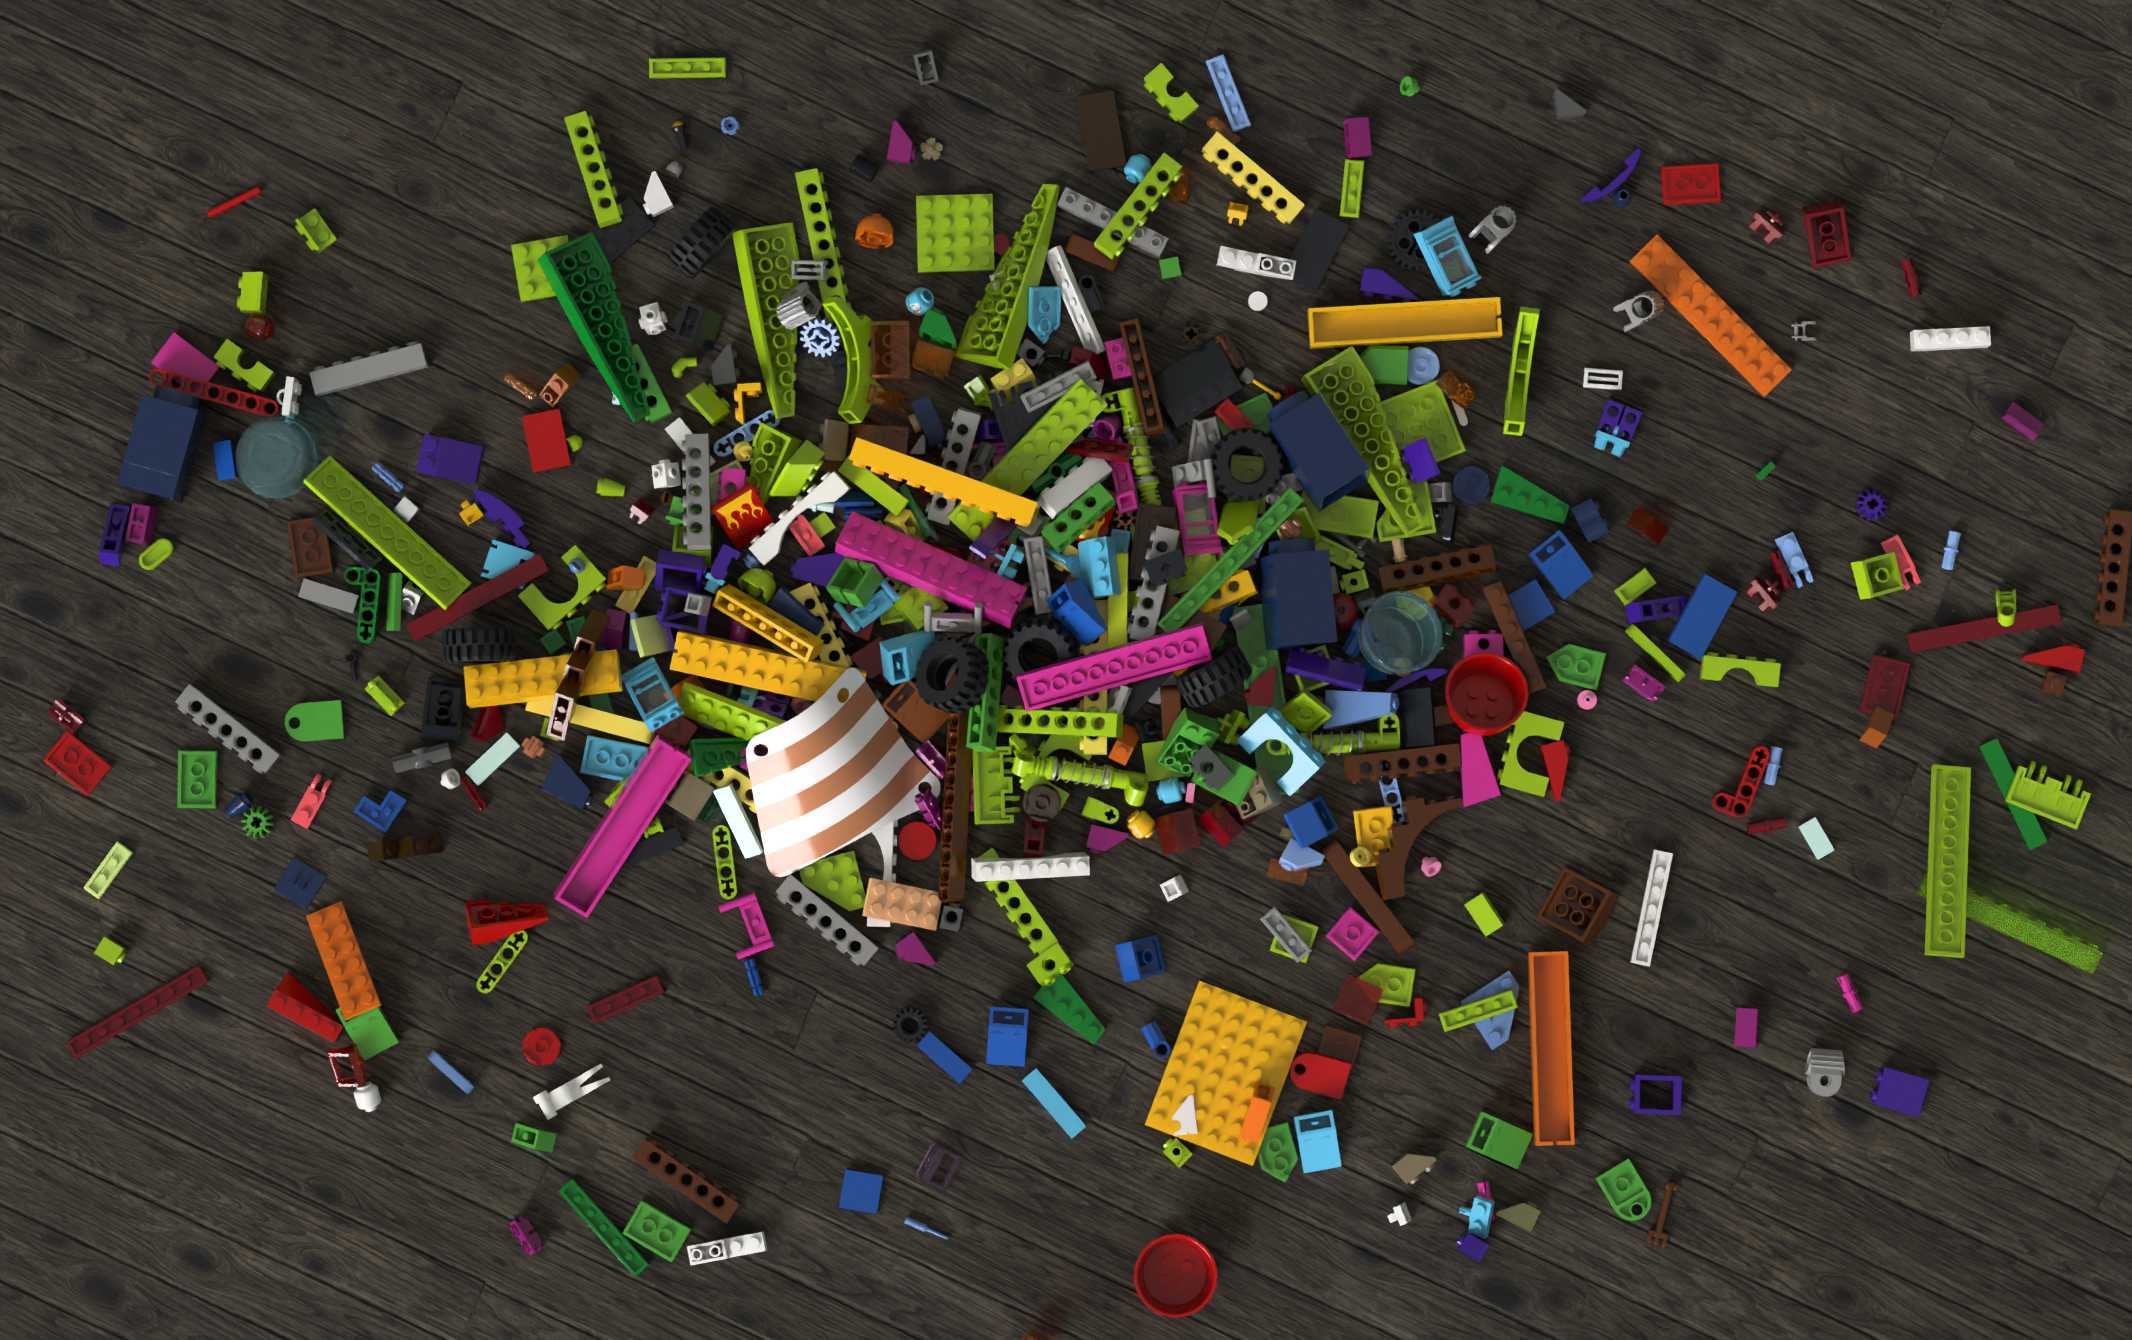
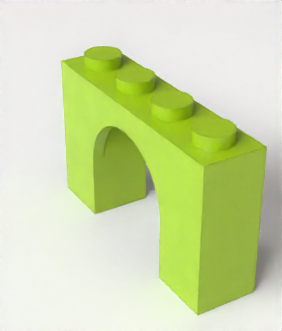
M576 545L561 557L568 566L574 558H579L585 563L584 571L576 574L578 590L570 601L561 604L550 602L533 583L518 595L549 631L552 629L554 631L562 626V620L565 617H572L578 611L576 608L581 603L585 605L592 599L590 595L593 592H600L606 586L605 582L607 579ZM575 561L572 563L578 570L581 569Z
M1524 711L1513 724V732L1508 734L1506 743H1509L1507 751L1504 750L1501 761L1504 762L1503 769L1498 770L1496 780H1499L1498 785L1544 797L1549 778L1524 770L1517 760V748L1521 741L1529 736H1540L1560 741L1564 722Z
M1050 735L1048 740H1043L1038 748L1041 751L1039 758L1044 757V760L1053 751L1059 749L1070 750L1088 761L1092 755H1084L1083 750H1080V738H1084V736ZM1032 773L1028 777H1022L1019 781L1022 784L1020 788L1024 791H1027L1036 784L1053 786L1061 797L1060 810L1070 795L1050 783L1042 775L1038 776V774L1033 775Z

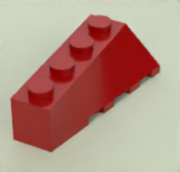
M287 972L267 1004V1007L333 1043L338 1042L345 1029L341 1020L289 972Z

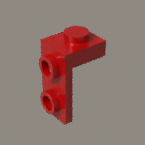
M1413 998L1414 1018L1386 1019L1384 1024H1389V1027H1400V1023L1408 1022V1026L1420 1025L1419 1021H1424L1423 1013H1427L1426 1001L1422 1002V998Z

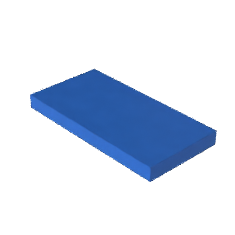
M1703 574L1667 641L1694 657L1701 659L1737 592L1707 574Z

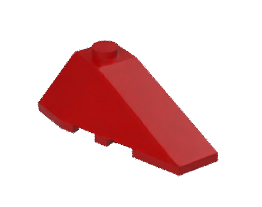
M491 900L465 902L472 945L494 942L548 920L545 904L520 903L519 905H511L508 901H502V904L491 903Z

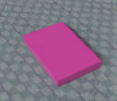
M176 333L171 335L151 362L158 369L210 382L220 368L215 362ZM175 377L173 379L174 381L182 385V379L180 377ZM194 382L191 385L193 393H198L201 390V385L198 382Z

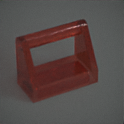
M357 1043L327 1051L338 1087L366 1086L367 1076ZM336 1057L350 1058L355 1074L354 1077L342 1078Z

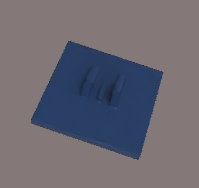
M293 857L273 890L307 909L326 876Z

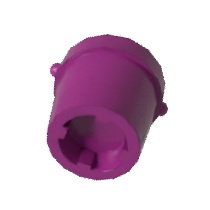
M1108 414L1093 424V434L1097 439L1112 441L1120 430L1122 421L1116 414Z
M730 617L729 640L748 644L752 630Z

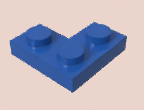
M392 790L389 791L381 805L363 796L354 813L387 833L407 800Z

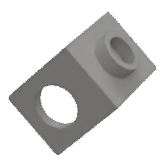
M410 579L402 591L401 609L414 615L424 591L414 588L412 586L414 582Z

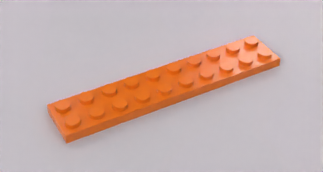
M1658 235L1649 241L1629 261L1763 397L1792 370Z

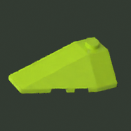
M760 423L753 439L752 447H754L753 457L750 459L751 472L747 484L750 483L757 486L761 493L758 497L764 505L783 468L798 450L802 440L767 424Z

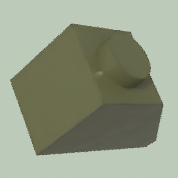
M1527 1201V1203L1520 1202L1496 1210L1495 1215L1531 1232L1541 1211L1537 1209L1538 1205Z

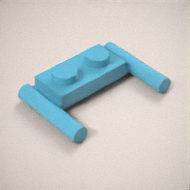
M884 577L880 583L883 589L871 597L865 608L857 607L849 614L840 602L834 604V608L854 632H858L861 626L865 628L893 606V602H897L900 599V596Z

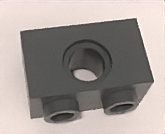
M1206 744L1189 759L1193 764L1191 769L1198 776L1200 774L1204 776L1203 782L1210 789L1214 787L1219 791L1235 776ZM1214 765L1213 770L1207 773V769Z

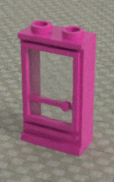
M1207 481L1197 482L1193 486H1189V483L1178 484L1172 490L1174 507H1177L1176 523L1177 530L1180 531L1179 545L1183 558H1186L1188 555L1204 556L1207 553L1219 555L1223 549L1220 536L1217 534L1215 498H1209Z

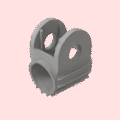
M1506 205L1495 207L1468 236L1475 238L1481 232L1491 242L1485 248V252L1489 254L1515 227L1517 222L1515 220L1517 217L1514 214L1515 211H1512L1511 207L1508 208ZM1493 216L1505 218L1508 228L1498 227L1493 220Z
M802 282L785 294L781 304L777 307V317L786 329L791 330L816 318L822 307V302L811 293L809 284ZM805 296L811 300V303L806 306L803 305V298Z
M1653 290L1645 291L1617 305L1613 310L1614 312L1626 310L1631 320V323L1624 326L1623 330L1627 332L1659 316L1664 311L1663 307L1665 305L1663 302L1665 300L1662 299V295H1659L1658 292ZM1644 297L1652 302L1653 310L1651 314L1647 313L1643 308L1642 302ZM1633 306H1634V308H1635V310H1636L1638 316L1635 314V312H1634V310H1633Z
M1811 1048L1809 1051L1805 1074H1807L1808 1087L1813 1093L1827 1097L1834 1095L1839 1090L1841 1079L1845 1075L1844 1058L1841 1050ZM1826 1075L1828 1078V1082L1826 1085L1822 1086L1820 1083V1079L1822 1076Z

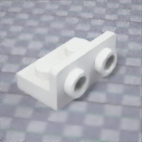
M1126 685L1111 688L1107 698V709L1117 710V714H1122L1132 688Z

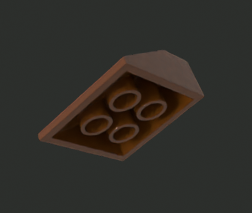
M1564 867L1540 909L1537 918L1591 947L1619 897L1602 886Z

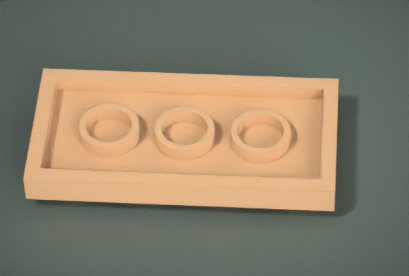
M869 878L862 916L936 931L941 901L936 891Z

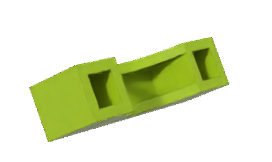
M1707 652V656L1704 655L1702 657L1700 679L1720 681L1730 669L1742 668L1753 675L1757 685L1778 687L1781 664L1776 663L1775 659L1765 658L1764 662L1757 661V657L1746 656L1745 660L1738 659V655L1726 654L1725 658L1719 657V653Z

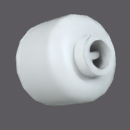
M371 1082L359 1084L354 1091V1097L359 1109L371 1112L376 1110L377 1105L381 1103L378 1087Z

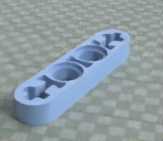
M769 410L719 439L714 444V452L719 457H726L732 454L733 449H731V446L726 448L727 452L725 453L722 451L718 452L717 450L719 449V444L726 445L729 443L726 440L730 438L731 443L735 446L737 443L734 442L733 438L737 433L744 435V441L752 442L755 434L750 432V426L754 423L760 425L761 422L759 420L762 418L765 422L769 419V414L775 416L774 411ZM781 418L775 419L776 423L772 424V422H769L767 425L775 428L779 425Z
M1396 778L1393 779L1390 785H1385L1382 780H1379L1385 806L1400 804V808L1396 809L1398 814H1402L1399 822H1404L1401 807L1402 800ZM1390 792L1395 793L1398 797L1397 801L1393 804L1386 800Z

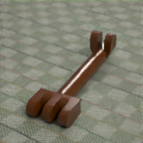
M1666 1181V1190L1655 1231H1648L1646 1243L1650 1244L1652 1237H1655L1653 1245L1657 1246L1660 1238L1662 1239L1661 1247L1665 1248L1668 1234L1662 1232L1673 1190L1677 1191L1678 1183Z

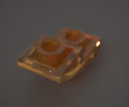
M1451 370L1444 371L1435 383L1444 394L1465 410L1470 407L1477 397L1466 382L1461 384Z

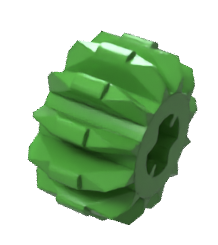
M258 806L256 812L254 807H251V814L244 812L248 819H241V822L247 823L242 829H249L246 834L247 836L252 835L254 832V839L258 838L259 833L262 838H265L264 831L271 833V829L267 827L274 826V823L268 820L274 817L273 815L266 817L269 812L268 809L262 812V807ZM255 818L262 820L259 828L254 826Z

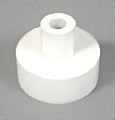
M448 769L442 773L440 782L442 786L453 789L460 785L461 778L455 769Z

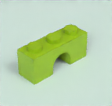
M1160 63L1144 77L1145 83L1143 85L1150 93L1154 92L1158 96L1156 100L1162 107L1166 106L1170 110L1168 114L1175 122L1178 120L1182 123L1199 108V105L1187 92L1180 97H1171L1167 93L1166 87L1173 81L1174 77Z
M226 339L214 356L218 360L216 364L224 370L227 367L233 371L231 375L239 381L244 379L249 382L247 386L253 391L257 392V390L263 392L276 373L259 361L251 369H243L240 365V359L245 351Z

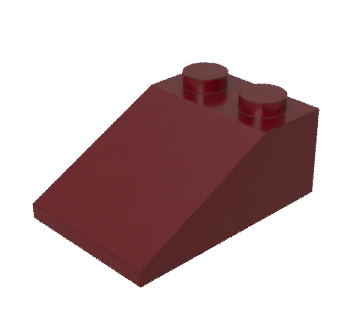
M1835 200L1802 207L1813 267L1850 261V247L1844 208L1841 201Z

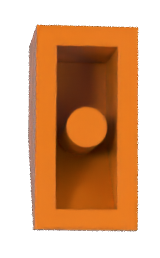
M625 565L608 571L606 589L627 591L642 589L646 581L644 576L645 570Z
M1124 724L1122 738H1117L1108 756L1109 759L1126 766L1139 739L1135 728Z

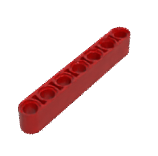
M153 369L149 374L150 382L157 386L174 389L268 417H274L279 413V404L271 399L163 369ZM156 372H161L164 376L163 380L159 383L153 379ZM175 377L182 379V385L179 388H175L172 385V380ZM194 382H198L201 385V390L198 393L191 391V385ZM213 387L219 389L220 394L217 398H212L209 394L210 389ZM234 392L238 395L236 403L228 401L230 393ZM249 398H255L257 401V405L253 409L247 406ZM268 403H273L276 407L275 412L272 414H268L265 410Z

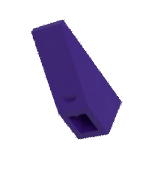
M1363 268L1359 292L1363 293V296L1374 298V295L1382 296L1383 300L1393 301V298L1401 299V303L1416 302L1417 296L1384 271Z

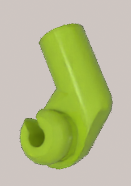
M697 357L680 358L672 366L673 376L680 378L683 376V371L686 367H696Z

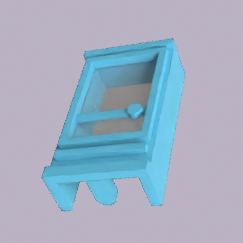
M1453 216L1444 218L1441 222L1413 234L1442 296L1450 295L1453 297L1461 293L1460 289L1464 287L1469 289L1477 285L1476 281L1481 279V276H1479L1456 228Z
M654 657L621 675L623 683L650 732L684 714Z

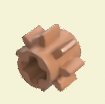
M1116 510V514L1119 516L1114 518L1113 521L1119 522L1117 528L1124 526L1125 531H1127V526H1135L1132 523V520H1136V516L1132 517L1131 515L1133 511L1123 513L1131 518V520L1127 521V524H1124L1119 519L1123 517V514Z
M1288 518L1279 527L1282 530L1279 535L1284 540L1288 538L1295 539L1302 532L1299 528L1302 523L1297 518L1293 521Z
M532 736L531 739L525 738L522 746L525 748L522 752L533 759L537 755L542 757L546 750L542 748L545 743L535 736Z

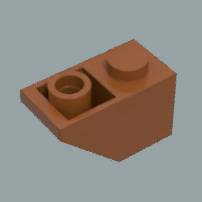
M567 363L555 372L539 395L553 408L574 387L581 375Z

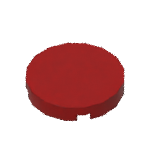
M923 822L909 823L899 834L898 844L900 850L910 859L920 860L927 858L936 847L935 832Z
M540 1027L533 1029L523 1040L524 1056L534 1065L544 1066L551 1064L560 1054V1039L549 1028Z

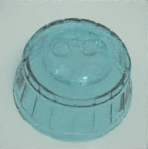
M269 417L255 422L245 430L236 447L235 463L241 480L251 491L265 498L283 499L299 493L300 490L307 486L303 481L316 469L318 454L315 441L308 430L304 429V426L289 418Z
M1404 591L1389 592L1374 601L1367 610L1359 628L1360 649L1365 659L1382 672L1389 674L1414 672L1429 665L1438 655L1443 637L1441 622L1432 606L1420 596Z

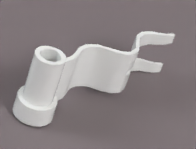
M602 1064L549 1093L545 1090L533 1097L547 1120L558 1115L556 1111L610 1081V1078L607 1077L580 1087L583 1082L603 1067Z

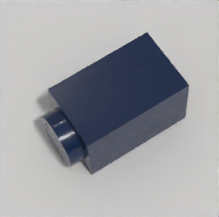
M157 385L153 397L142 395L117 484L128 489L182 503L207 417L206 414L198 410L201 398Z
M1300 391L1283 400L1268 413L1267 417L1271 422L1269 435L1278 443L1284 461L1318 512L1367 482L1368 466L1319 393L1310 398L1306 391Z
M1314 538L1270 542V555L1258 559L1266 651L1293 649L1296 647H1317L1338 642L1329 549L1316 550Z

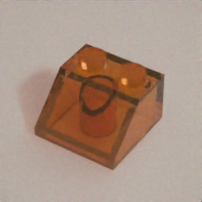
M918 340L912 365L915 366L914 369L925 373L928 370L933 372V376L943 379L944 376L949 377L955 358V351Z

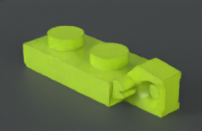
M1321 536L1322 540L1315 544L1316 550L1329 549L1330 562L1344 569L1351 570L1354 567L1362 570L1365 563L1356 559L1358 554L1328 538Z

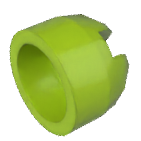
M573 435L567 438V442L573 452L581 448L583 441L580 436Z

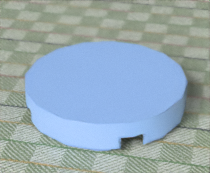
M1425 347L1411 349L1408 360V381L1416 385H1425L1432 382L1438 375L1440 368L1438 357L1432 350Z

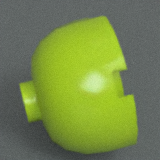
M749 569L738 579V585L741 590L745 588L749 592L747 595L765 605L771 601L776 591L774 576L767 569Z

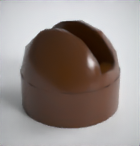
M669 490L663 491L660 495V502L665 506H671L673 496H675L674 493ZM669 493L670 495L668 498V502L666 503L664 502L666 494Z

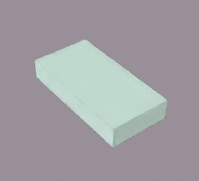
M1816 817L1798 826L1817 860L1834 851L1832 844Z

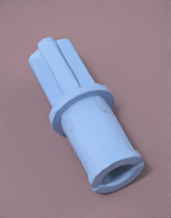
M1949 531L1947 544L1943 549L1945 553L1942 568L1947 570L1953 569L1956 553H1959L1957 548L1961 533Z
M1771 746L1764 778L1765 784L1774 785L1776 782L1778 768H1781L1779 763L1783 751L1782 748Z

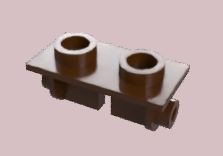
M1227 332L1213 339L1233 372L1246 365Z

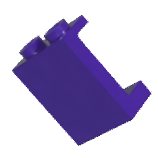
M1886 1067L1878 1070L1875 1079L1878 1083L1876 1089L1873 1088L1870 1099L1873 1100L1872 1104L1919 1117L1929 1080Z

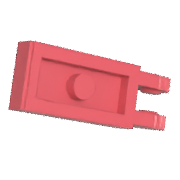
M799 514L797 516L798 519L793 523L791 522L788 528L809 557H812L826 546L806 518Z
M1898 534L1880 543L1885 554L1895 552L1902 583L1906 590L1910 589V584L1904 574L1909 571L1913 581L1916 584L1921 583L1915 571L1916 567Z
M320 774L315 776L291 818V821L306 829H309L332 783L328 779L324 783L321 792L316 790L315 788L321 780L322 775Z

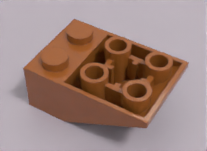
M911 680L905 681L894 690L881 706L924 744L944 724L949 714L926 704L919 696V689L916 688V685Z

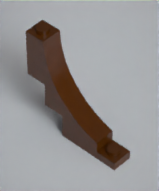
M592 609L577 635L575 648L566 664L563 680L555 692L546 735L565 741L587 673L600 642L607 631L610 615Z

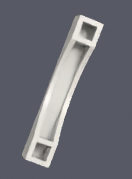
M836 471L833 473L827 472L821 478L822 483L818 486L814 484L807 490L808 495L804 499L802 497L798 498L793 503L794 508L791 511L786 509L779 516L780 520L776 524L772 522L764 529L766 533L762 537L758 535L750 542L752 546L748 549L763 565L769 563L780 553L785 532L800 513L816 504L835 502L851 489Z
M898 819L872 832L881 847L884 858L883 880L896 883V873H892L893 865L896 866L897 854H893V846H897V835H894V827H898ZM867 917V926L891 927V923H894Z
M1085 852L1064 853L1039 858H971L972 878L976 882L1090 875L1089 856Z

